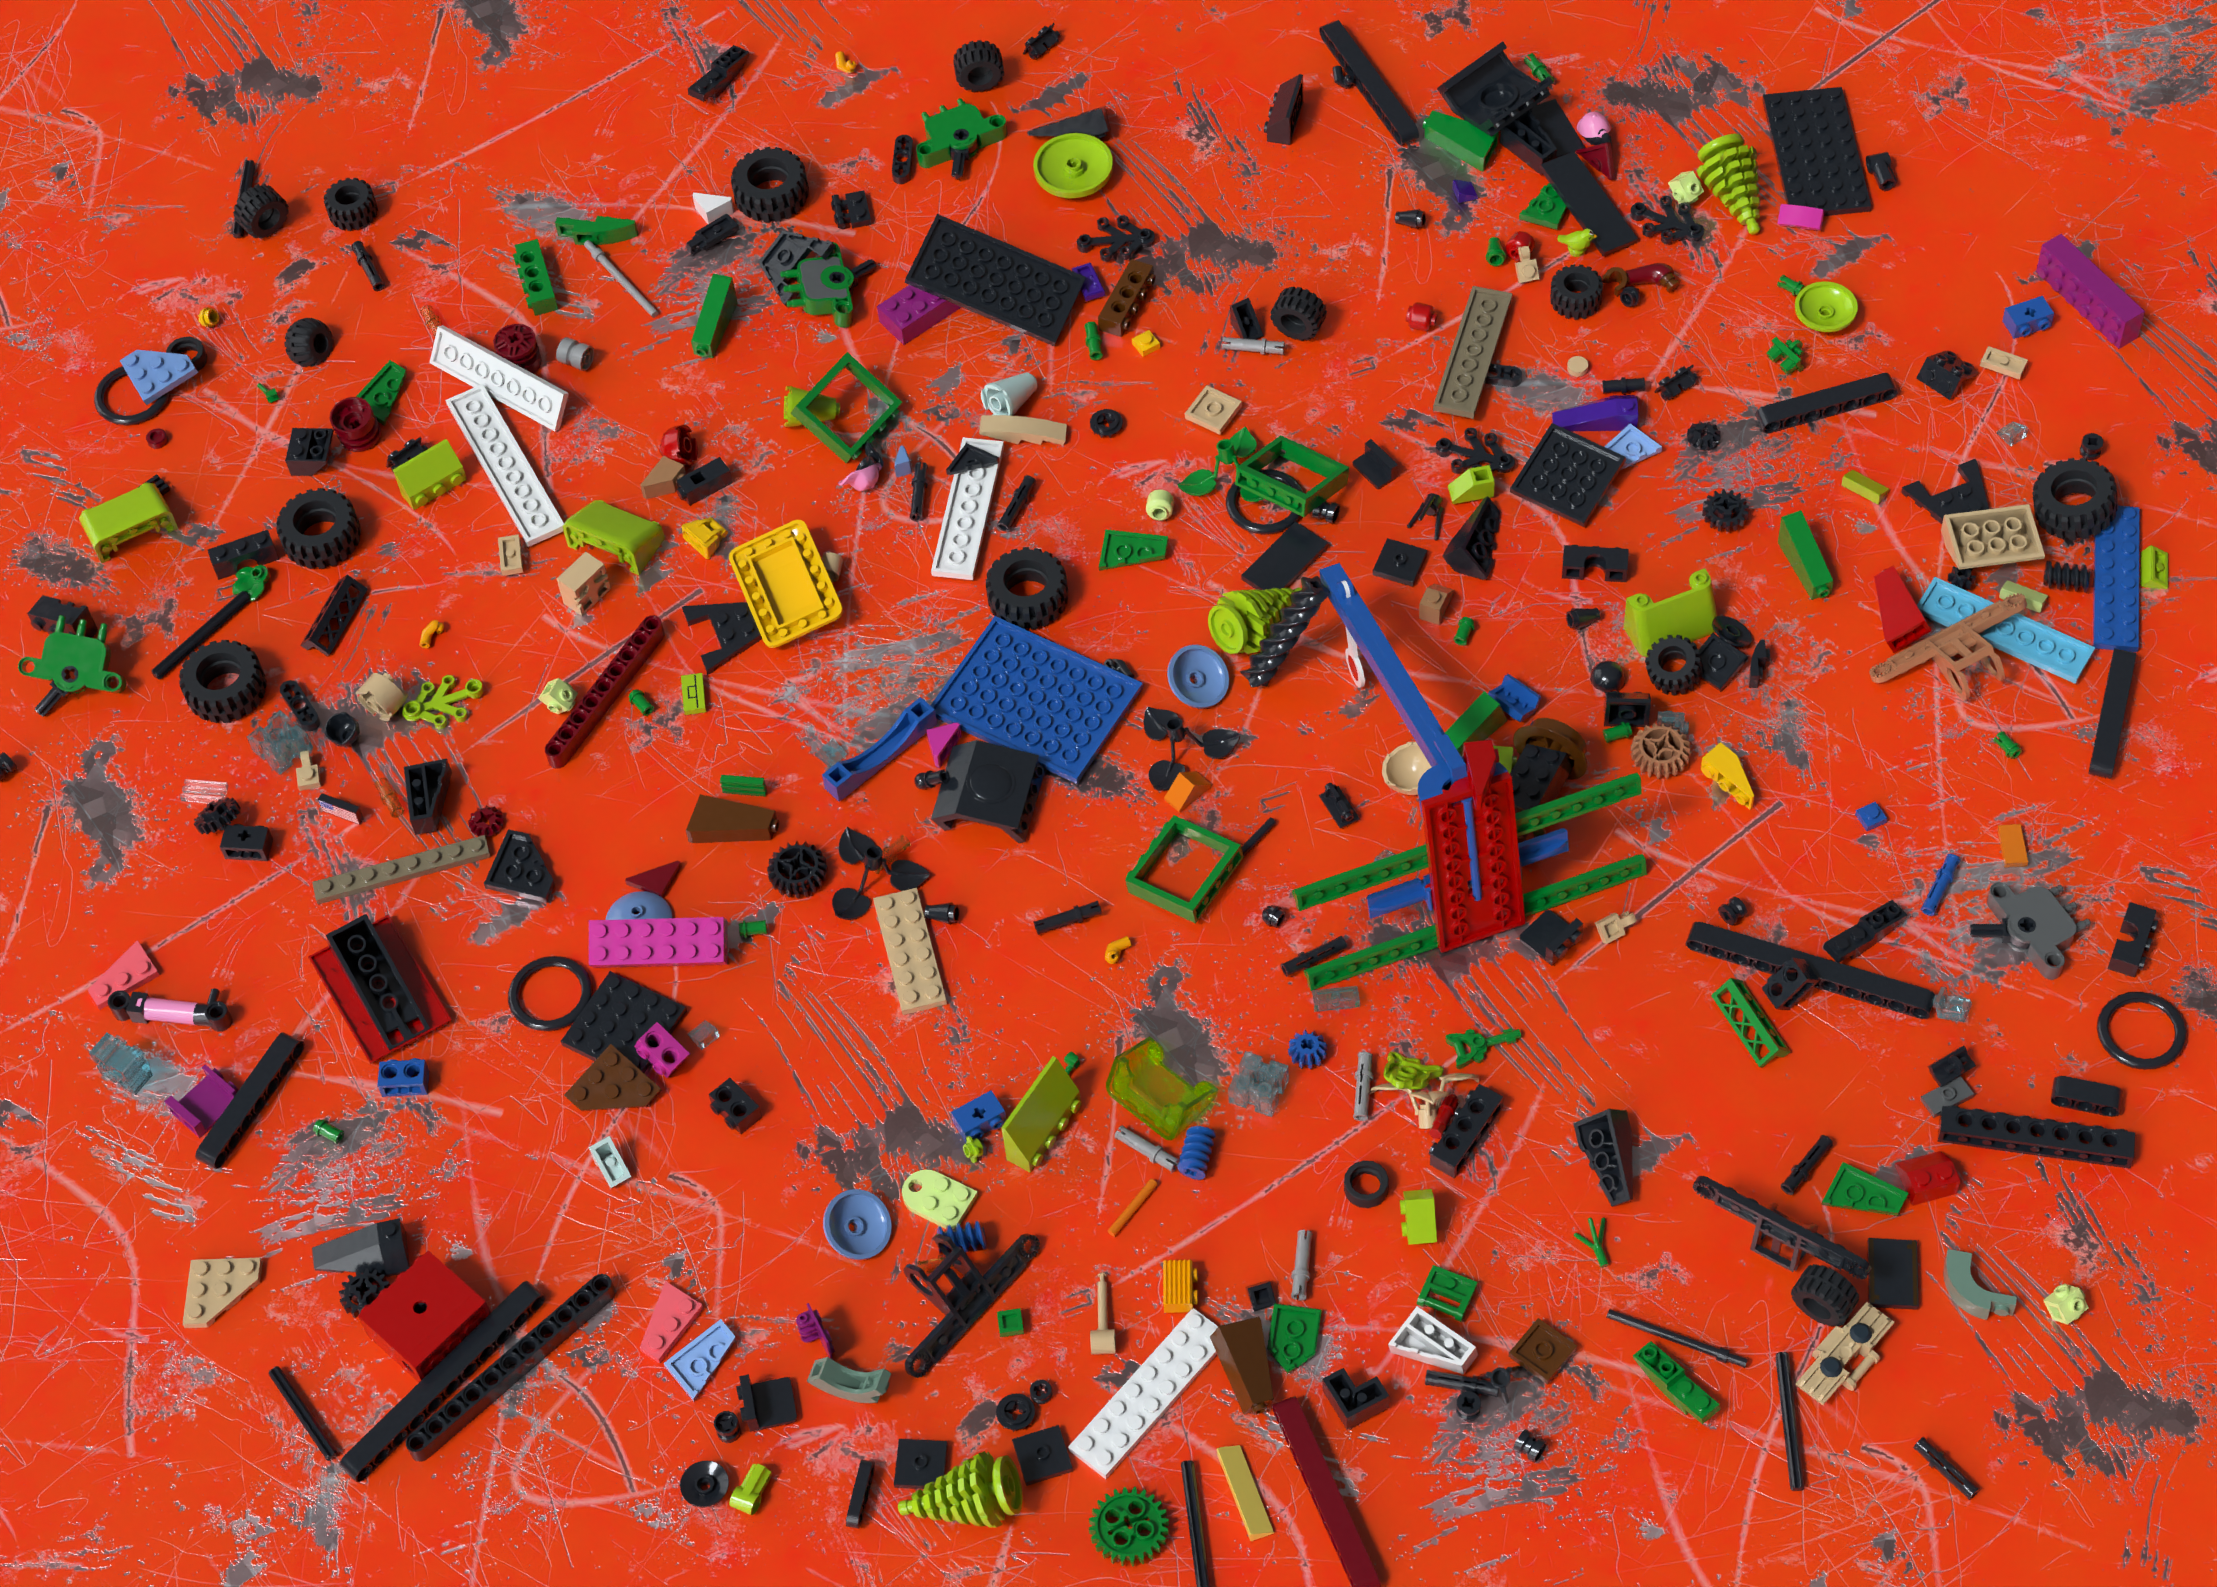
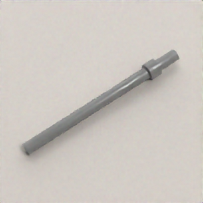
M587 240L584 246L590 251L592 258L596 262H600L631 296L655 318L658 315V311L605 257L606 254L590 240Z

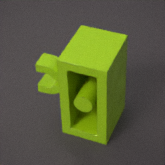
M1432 1189L1403 1191L1404 1200H1400L1401 1215L1405 1214V1222H1401L1402 1237L1407 1236L1408 1245L1437 1242Z

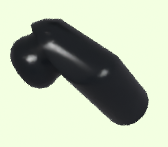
M1334 66L1332 69L1334 82L1344 88L1352 87L1354 77L1352 75L1350 78L1349 75L1343 76L1342 67Z
M1110 658L1105 660V666L1134 678V674L1123 660Z

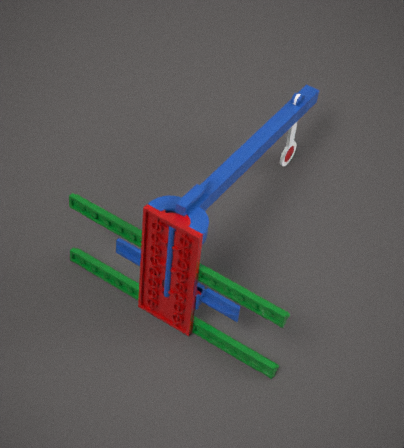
M1338 563L1319 570L1322 584L1330 590L1328 598L1346 626L1348 648H1346L1345 652L1346 660L1355 684L1359 688L1365 686L1364 672L1358 658V646L1431 766L1422 775L1418 783L1419 807L1423 817L1426 844L1342 872L1304 887L1292 890V895L1300 912L1315 905L1323 904L1429 867V874L1423 876V880L1416 878L1369 894L1367 896L1369 917L1372 919L1421 902L1424 899L1429 911L1434 909L1435 925L1305 969L1304 975L1307 978L1308 987L1311 991L1437 947L1441 953L1524 925L1526 916L1647 875L1646 859L1643 854L1523 894L1521 867L1569 851L1568 832L1562 828L1518 843V836L1612 805L1621 800L1641 795V777L1638 773L1629 774L1628 776H1623L1515 813L1512 777L1499 762L1495 765V774L1482 808L1476 811L1463 756H1460L1449 736L1441 728L1341 564Z

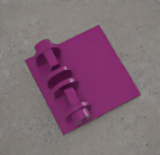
M807 1303L808 1311L799 1314L796 1318L801 1340L809 1343L819 1338L828 1357L833 1360L832 1353L835 1350L831 1343L832 1339L829 1332L823 1328L822 1319L817 1309L812 1311L809 1303Z

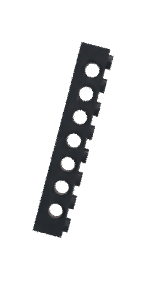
M1950 1105L1942 1106L1937 1142L2130 1169L2134 1159L2135 1132H2128L2125 1129H2106L2098 1125L2084 1126L2076 1122H2056L2053 1119H2034L2026 1115L2013 1116L2004 1112L1991 1113L1984 1112L1981 1109H1962L1958 1106ZM1960 1123H1965L1968 1127L1961 1126ZM1987 1126L1992 1128L1993 1130H1987L1984 1127ZM2008 1130H2013V1131H2015L2016 1133H2015V1134L2010 1133V1132H2008ZM2032 1133L2039 1134L2041 1137H2035ZM2056 1137H2062L2064 1140H2059ZM2080 1140H2085L2088 1144L2082 1143ZM2104 1143L2111 1144L2113 1147H2108Z

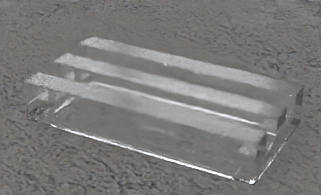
M185 779V786L182 787L183 793L180 794V799L184 802H218L219 799H225L229 786L227 782ZM189 793H199L201 795H193Z

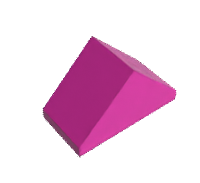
M958 723L926 730L935 767L937 768L941 767L950 754L952 747L962 737L960 724Z

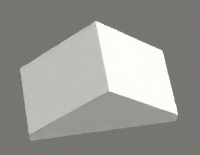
M693 192L695 209L707 224L725 214L731 215L734 213L732 197Z

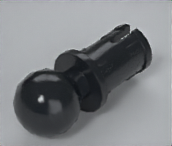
M945 769L936 772L930 770L917 774L914 783L918 789L924 790L928 787L933 788L938 784L948 783L950 775Z

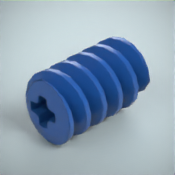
M1193 1126L1186 1131V1138L1184 1139V1146L1182 1147V1154L1178 1163V1170L1184 1176L1195 1180H1201L1206 1177L1203 1171L1208 1169L1206 1163L1210 1161L1208 1155L1212 1153L1210 1147L1214 1145L1212 1139L1216 1137L1214 1130L1203 1126Z
M975 1221L974 1228L971 1227L969 1222H966L965 1229H962L960 1223H957L955 1231H953L950 1224L947 1225L946 1232L943 1231L941 1226L937 1228V1234L950 1237L955 1245L958 1247L962 1246L965 1252L969 1251L970 1245L974 1251H978L979 1244L982 1245L984 1250H987L984 1226L981 1227L979 1221ZM943 1244L945 1249L950 1253L951 1249Z

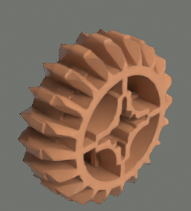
M1654 722L1652 728L1646 725L1644 731L1639 730L1637 736L1633 738L1630 750L1635 767H1640L1641 773L1647 771L1649 777L1655 774L1657 779L1661 775H1664L1667 779L1669 774L1676 776L1678 771L1682 772L1684 766H1687L1689 763V757L1691 756L1690 741H1687L1686 734H1681L1680 729L1674 730L1673 724L1670 727H1665L1664 722L1661 726H1657Z

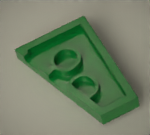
M391 360L356 396L365 399L370 404L377 421L384 426L407 375L404 368Z
M1106 529L1099 571L1165 559L1169 541L1168 536Z
M1842 1162L1822 1201V1205L1898 1216L1908 1197V1192Z

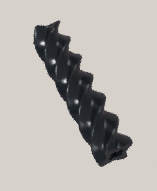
M1318 576L1301 578L1302 590L1291 593L1292 605L1280 610L1281 621L1270 625L1271 637L1260 640V653L1251 655L1249 657L1250 668L1240 671L1248 679L1251 687L1268 686L1269 681L1277 673L1279 666L1287 658L1290 649L1297 643L1300 634L1307 628L1311 618L1317 613L1321 603L1329 595L1330 590L1322 584Z

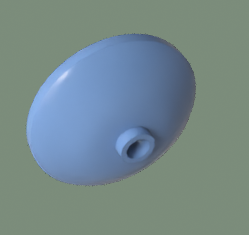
M1188 645L1178 650L1169 662L1167 670L1169 685L1175 696L1184 704L1194 708H1208L1217 704L1225 696L1229 686L1228 670L1222 658L1212 649L1202 645Z
M637 891L622 896L613 903L606 916V920L673 918L668 903L661 896L647 891Z
M860 1189L844 1191L834 1197L825 1210L823 1218L825 1236L832 1248L846 1258L864 1260L875 1256L883 1250L891 1235V1218L886 1206L877 1196L868 1191ZM849 1224L854 1226V1232L849 1229Z

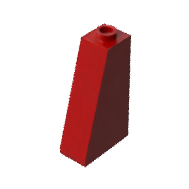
M1894 566L1884 569L1881 573L1874 576L1884 638L1893 653L1932 631Z

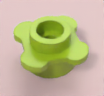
M967 1136V1142L963 1145V1151L967 1158L976 1163L977 1157L983 1155V1147L979 1139H972L971 1136Z

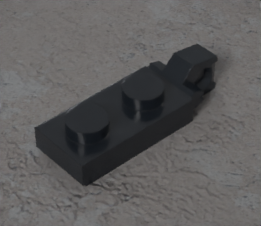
M725 214L696 231L692 240L686 243L687 251L694 255L700 252L701 249L706 250L740 230L739 225L728 214Z

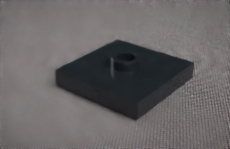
M1387 538L1374 566L1373 575L1413 587L1427 556V550Z
M1712 633L1699 649L1703 663V675L1700 678L1722 692L1748 660V656Z
M1059 1425L1012 1439L1026 1486L1073 1472Z
M899 1439L894 1488L924 1489L925 1484L936 1482V1478L945 1476L947 1441Z

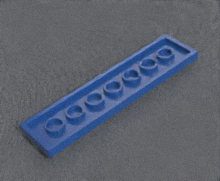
M2118 506L2115 519L2110 522V525L2105 530L2101 529V533L2094 536L2093 647L2096 649L2114 650V648L2137 652L2139 648V507Z

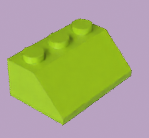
M447 439L393 469L401 495L413 510L424 506L429 501L443 495L446 491L467 480L463 466Z

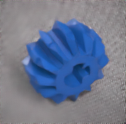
M1304 1030L1303 1035L1296 1033L1294 1039H1290L1288 1055L1292 1057L1293 1064L1299 1063L1301 1069L1308 1065V1068L1311 1070L1312 1064L1320 1066L1321 1060L1326 1059L1327 1044L1324 1042L1322 1035L1316 1036L1315 1030L1311 1034Z

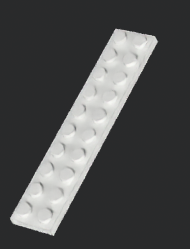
M481 384L445 400L450 412L527 546L530 547L563 532L564 523L484 385Z

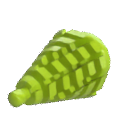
M1741 134L1721 136L1710 141L1698 151L1697 156L1704 165L1699 166L1697 174L1710 190L1713 188V195L1716 198L1719 197L1725 207L1729 208L1731 215L1738 216L1737 220L1741 225L1747 224L1749 234H1757L1760 232V226L1756 222L1760 218V210L1757 209L1760 202L1759 198L1756 197L1759 194V187H1756L1758 182L1756 149L1753 146L1748 149V145H1744L1745 141Z
M1290 588L1265 589V591L1259 589L1237 590L1222 594L1225 597L1218 598L1217 605L1210 610L1208 616V626L1212 638L1223 651L1230 654L1258 652L1260 650V640L1271 637L1270 625L1281 621L1280 610L1292 605L1291 593L1300 591L1302 588L1294 590Z
M984 1451L962 1462V1466L953 1467L952 1471H949L947 1475L936 1478V1482L925 1484L923 1491L920 1489L912 1494L911 1498L913 1500L900 1501L898 1503V1511L901 1515H908L913 1512L917 1518L925 1519L928 1515L932 1520L943 1519L946 1522L958 1521L960 1524L971 1525L970 1521L974 1526L999 1527L1003 1525L1000 1520H1005V1513L1007 1515L1019 1514L1022 1509V1487L1017 1468L1009 1456L998 1457L994 1462L992 1455Z

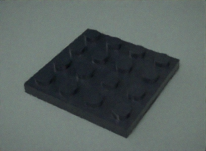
M1551 423L1510 487V493L1585 527L1626 462V457Z
M610 971L562 1038L561 1044L593 1061L612 1044L638 1069L645 1073L651 1062L638 1055L634 1047L635 1044L656 1022L671 1035L686 1014L687 1009L679 1003ZM647 1040L650 1047H657V1043L654 1040Z

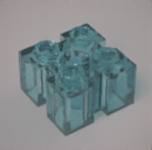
M279 710L267 720L268 725L264 729L259 726L247 736L252 750L262 760L266 759L269 766L281 775L293 765V758L297 756L301 759L300 752L310 751L313 749L308 734L297 724L293 726L291 719Z
M106 1033L89 1054L93 1061L98 1064L97 1068L101 1075L114 1083H119L124 1089L136 1095L153 1076L149 1068L150 1063L144 1059V1052L135 1045L132 1047L126 1046L127 1042L118 1035L114 1037Z
M1245 1051L1238 1066L1239 1075H1234L1228 1088L1229 1103L1244 1108L1251 1104L1254 1105L1255 1112L1272 1117L1279 1103L1278 1093L1283 1094L1289 1080V1066L1273 1060L1270 1061V1064L1263 1063L1262 1056Z

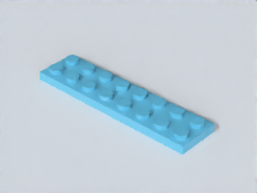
M1934 577L1917 606L1924 617L1949 627L1992 605L1993 602ZM2018 613L1979 634L1992 647L2075 684L2095 651V647Z

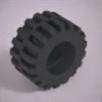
M977 40V42L971 41L969 44H964L962 48L957 49L953 60L957 82L965 90L984 92V90H991L993 86L996 87L998 82L1002 81V76H1004L1002 55L1000 49L996 48L995 44H990L989 41L982 42V40Z
M358 178L338 180V183H333L324 195V204L329 219L335 227H339L341 230L347 229V231H352V229L358 230L362 226L366 227L367 223H371L373 217L377 215L378 207L372 188L364 180L359 181Z
M258 184L253 188L250 187L248 191L242 194L241 198H238L233 214L236 222L251 236L263 239L265 236H271L272 233L275 234L283 226L287 219L286 215L289 214V206L271 186L266 184L260 186Z
M1573 264L1570 267H1562V271L1558 270L1551 282L1550 302L1553 305V309L1558 311L1559 315H1565V318L1568 319L1573 317L1574 320H1578L1580 317L1585 319L1587 315L1592 316L1594 311L1599 310V305L1602 302V278L1598 276L1596 270L1592 271V268L1589 266L1584 267L1581 264L1575 266Z
M1301 287L1285 288L1279 295L1270 312V318L1273 321V325L1280 332L1284 333L1285 336L1304 341V339L1311 340V338L1316 336L1326 318L1327 311L1325 310V304L1322 303L1323 301L1316 294Z
M1667 635L1668 639L1664 640L1662 637L1658 639V644L1654 642L1651 645L1652 650L1648 649V657L1645 658L1646 669L1650 681L1657 690L1662 689L1664 694L1671 692L1672 695H1677V692H1681L1682 695L1686 693V689L1690 691L1694 689V683L1698 685L1700 682L1699 677L1703 675V663L1699 650L1694 642L1691 643L1689 638L1685 637L1683 640L1681 635H1677L1676 638H1673L1672 635ZM1680 658L1686 661L1685 665L1678 671L1668 672L1663 670L1665 663L1671 659Z
M1817 1264L1809 1265L1804 1270L1791 1291L1793 1301L1806 1315L1819 1323L1831 1327L1843 1325L1859 1301L1857 1290L1844 1276L1830 1268Z

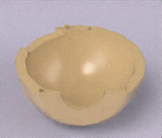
M1407 742L1394 749L1390 754H1387L1382 766V775L1385 783L1391 789L1407 795H1418L1419 780L1431 766L1416 742Z

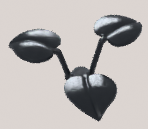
M1147 707L1144 715L1146 735L1155 741L1163 740L1168 735L1171 743V762L1167 760L1158 761L1149 770L1148 776L1154 790H1169L1179 772H1185L1184 765L1175 763V742H1181L1186 734L1200 747H1204L1205 755L1212 759H1221L1228 756L1239 742L1240 734L1230 730L1214 729L1204 733L1202 736L1203 742H1200L1189 731L1188 727L1184 728L1182 720L1174 712Z
M847 827L839 841V855L844 862L851 865L857 864L861 860L865 865V871L858 892L852 888H843L834 894L832 907L835 916L845 920H853L866 914L870 907V900L861 894L869 870L875 871L883 865L886 873L891 875V885L900 891L918 888L929 878L930 873L924 867L908 860L894 861L891 864L890 870L886 864V859L882 858V849L876 846L869 837Z

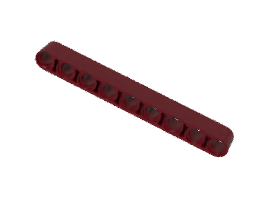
M647 616L546 744L545 753L548 763L552 768H562L568 763L663 640L665 633L662 621L658 616Z
M1296 1396L1272 1404L1276 1420L1351 1586L1381 1587L1373 1564Z

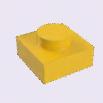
M1150 330L1132 338L1133 346L1143 357L1160 348V342Z

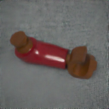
M1664 263L1645 265L1626 271L1619 267H1613L1602 278L1603 283L1614 281L1619 283L1614 291L1617 297L1626 288L1627 283L1628 285L1656 283L1658 286L1667 287L1668 293L1674 291L1680 284L1678 280H1675L1673 275L1674 269Z

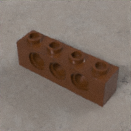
M1134 259L1130 260L1098 316L1100 331L1122 337L1125 330L1129 329L1131 319L1134 315H1137L1141 301L1146 299L1149 287L1155 283L1156 275H1154L1153 265Z

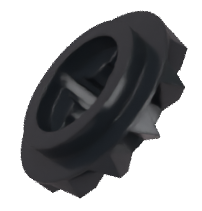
M1111 409L1099 410L1090 419V429L1093 430L1094 435L1099 434L1101 438L1107 435L1111 437L1112 434H1118L1123 425L1121 415ZM1105 419H1106V422H1108L1109 427H1105V425H1104V420H1105Z
M1701 421L1698 424L1692 423L1687 431L1688 442L1697 449H1712L1720 442L1721 431L1717 429V425H1711L1709 421L1707 423H1702ZM1706 431L1707 435L1701 439V434Z
M1022 1394L1005 1396L998 1403L996 1409L998 1422H1000L1004 1429L1008 1428L1013 1432L1019 1429L1024 1430L1026 1426L1032 1424L1035 1415L1033 1402ZM1017 1405L1019 1412L1022 1414H1018L1016 1420H1014L1010 1412H1014Z

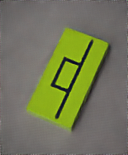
M703 674L681 676L684 714L705 713L706 703Z

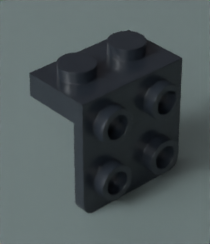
M1943 351L1926 358L1916 379L1951 400L1954 399L1962 381L1977 376L1978 371L1974 369L1971 363L1963 362L1957 358L1954 352Z
M1546 910L1520 934L1519 940L1553 966L1559 959L1565 956L1574 944H1577L1582 939L1583 922L1576 918L1572 923L1568 924L1551 910Z
M749 1374L739 1376L740 1385L736 1386L738 1399L743 1400L744 1407L740 1408L742 1422H747L750 1432L797 1421L791 1380L788 1377L752 1384Z

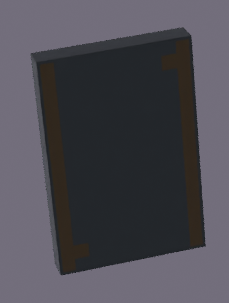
M1868 1238V1263L1872 1268L1868 1275L1869 1304L1876 1308L1918 1310L1917 1240Z

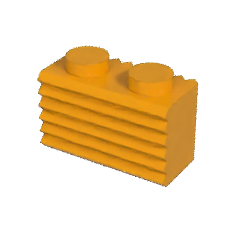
M1192 1260L1163 1261L1164 1313L1190 1312L1193 1309V1304H1198L1197 1290H1193V1283L1198 1282L1197 1268H1193Z

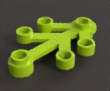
M446 675L442 678V684L436 693L434 684L426 682L421 686L422 690L415 701H409L404 705L402 714L408 721L422 719L434 723L437 729H444L447 726L446 717L444 715L436 716L427 711L435 709L454 716L458 722H464L468 718L466 709L448 704L467 697L473 699L480 698L484 692L482 683L477 679L469 680L465 685V689L445 696L448 690L456 686L452 675ZM433 696L431 701L424 703L427 697Z

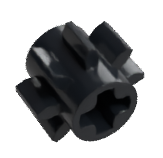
M1953 566L1952 572L1948 574L1947 581L1964 590H1971L1976 576L1972 575V568L1959 570L1958 567Z

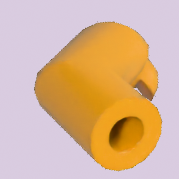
M840 51L835 54L836 65L839 70L848 74L855 71V61L851 63V60H848L846 62L844 52Z
M438 620L431 621L422 630L419 646L425 649L429 648L434 632L438 634L443 632L444 624L438 622Z
M1128 936L1108 944L1105 952V960L1108 963H1116L1119 960L1121 951L1131 947Z

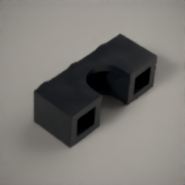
M268 530L208 549V554L218 580L235 575L238 572V564L243 560L253 559L257 561L258 565H265L279 560Z
M1564 545L1562 579L1583 580L1584 571L1587 568L1599 567L1605 573V581L1626 582L1629 549Z
M2129 902L2120 932L2130 935L2134 940L2128 942L2117 939L2107 969L2134 978L2137 969H2143L2146 957L2142 956L2143 951H2149L2152 938H2148L2149 932H2155L2158 920L2154 919L2157 910Z

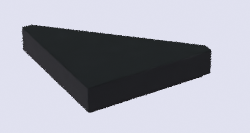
M966 443L946 469L947 475H954L998 464L1000 460L999 457Z

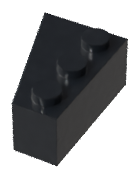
M1531 109L1500 130V144L1541 176L1543 173L1539 169L1540 165L1556 158L1557 149L1547 133L1542 130L1538 119H1535Z
M42 595L27 613L31 620V625L36 630H44L49 634L55 632L60 615L66 617L64 633L76 635L81 619L87 621L85 637L93 638L98 632L88 607L84 605L77 608L74 607L75 604L72 602H68L65 605L61 604L62 601L60 599Z
M447 759L404 767L409 817L415 835L437 831L452 775Z

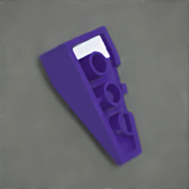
M1614 395L1552 413V423L1568 431H1622L1630 423L1637 428V397L1635 395Z

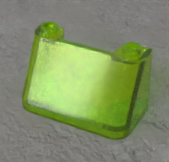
M1149 1036L1115 1057L1106 1082V1090L1115 1101L1166 1140H1172L1179 1136L1214 1101L1219 1089L1204 1080L1197 1083L1195 1088L1162 1063L1164 1050L1157 1041Z

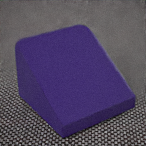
M1453 180V191L1458 203L1478 199L1472 182Z

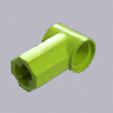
M753 1464L742 1485L737 1486L733 1491L729 1505L753 1516L760 1506L761 1495L772 1476V1472L763 1465Z

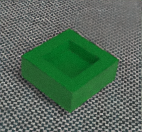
M1021 1308L997 1312L1000 1337L1024 1334Z

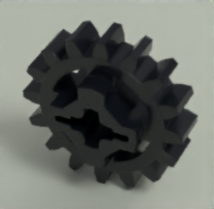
M1722 489L1721 494L1714 491L1713 497L1708 495L1707 501L1703 502L1702 516H1705V523L1711 522L1710 528L1717 526L1718 531H1721L1722 528H1725L1726 532H1729L1730 528H1733L1735 531L1738 530V525L1744 526L1745 520H1748L1749 505H1746L1747 500L1741 499L1740 493L1736 496L1733 495V490L1726 493L1725 489Z
M227 797L224 800L219 799L218 802L212 801L207 804L203 811L197 814L198 817L194 819V825L201 834L206 833L207 835L211 831L213 833L217 830L222 831L225 825L230 824L231 821L237 818L236 815L240 813L241 807L233 797L230 799Z
M368 1268L365 1269L363 1274L356 1270L355 1277L348 1275L350 1281L348 1283L342 1282L345 1290L339 1291L341 1296L340 1302L346 1313H351L353 1318H356L366 1305L371 1304L384 1288L390 1286V1283L385 1275H380L376 1269L372 1274Z

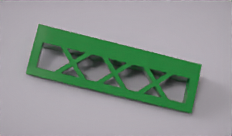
M1730 978L1711 995L1759 1067L1763 1068L1775 1056L1785 1057L1790 1053V1050L1742 980ZM1727 990L1731 993L1730 1004H1725L1720 997ZM1735 1008H1741L1743 1011L1742 1022L1735 1020ZM1747 1026H1753L1756 1030L1754 1040H1749L1746 1036ZM1760 1044H1765L1770 1051L1763 1058L1758 1054Z

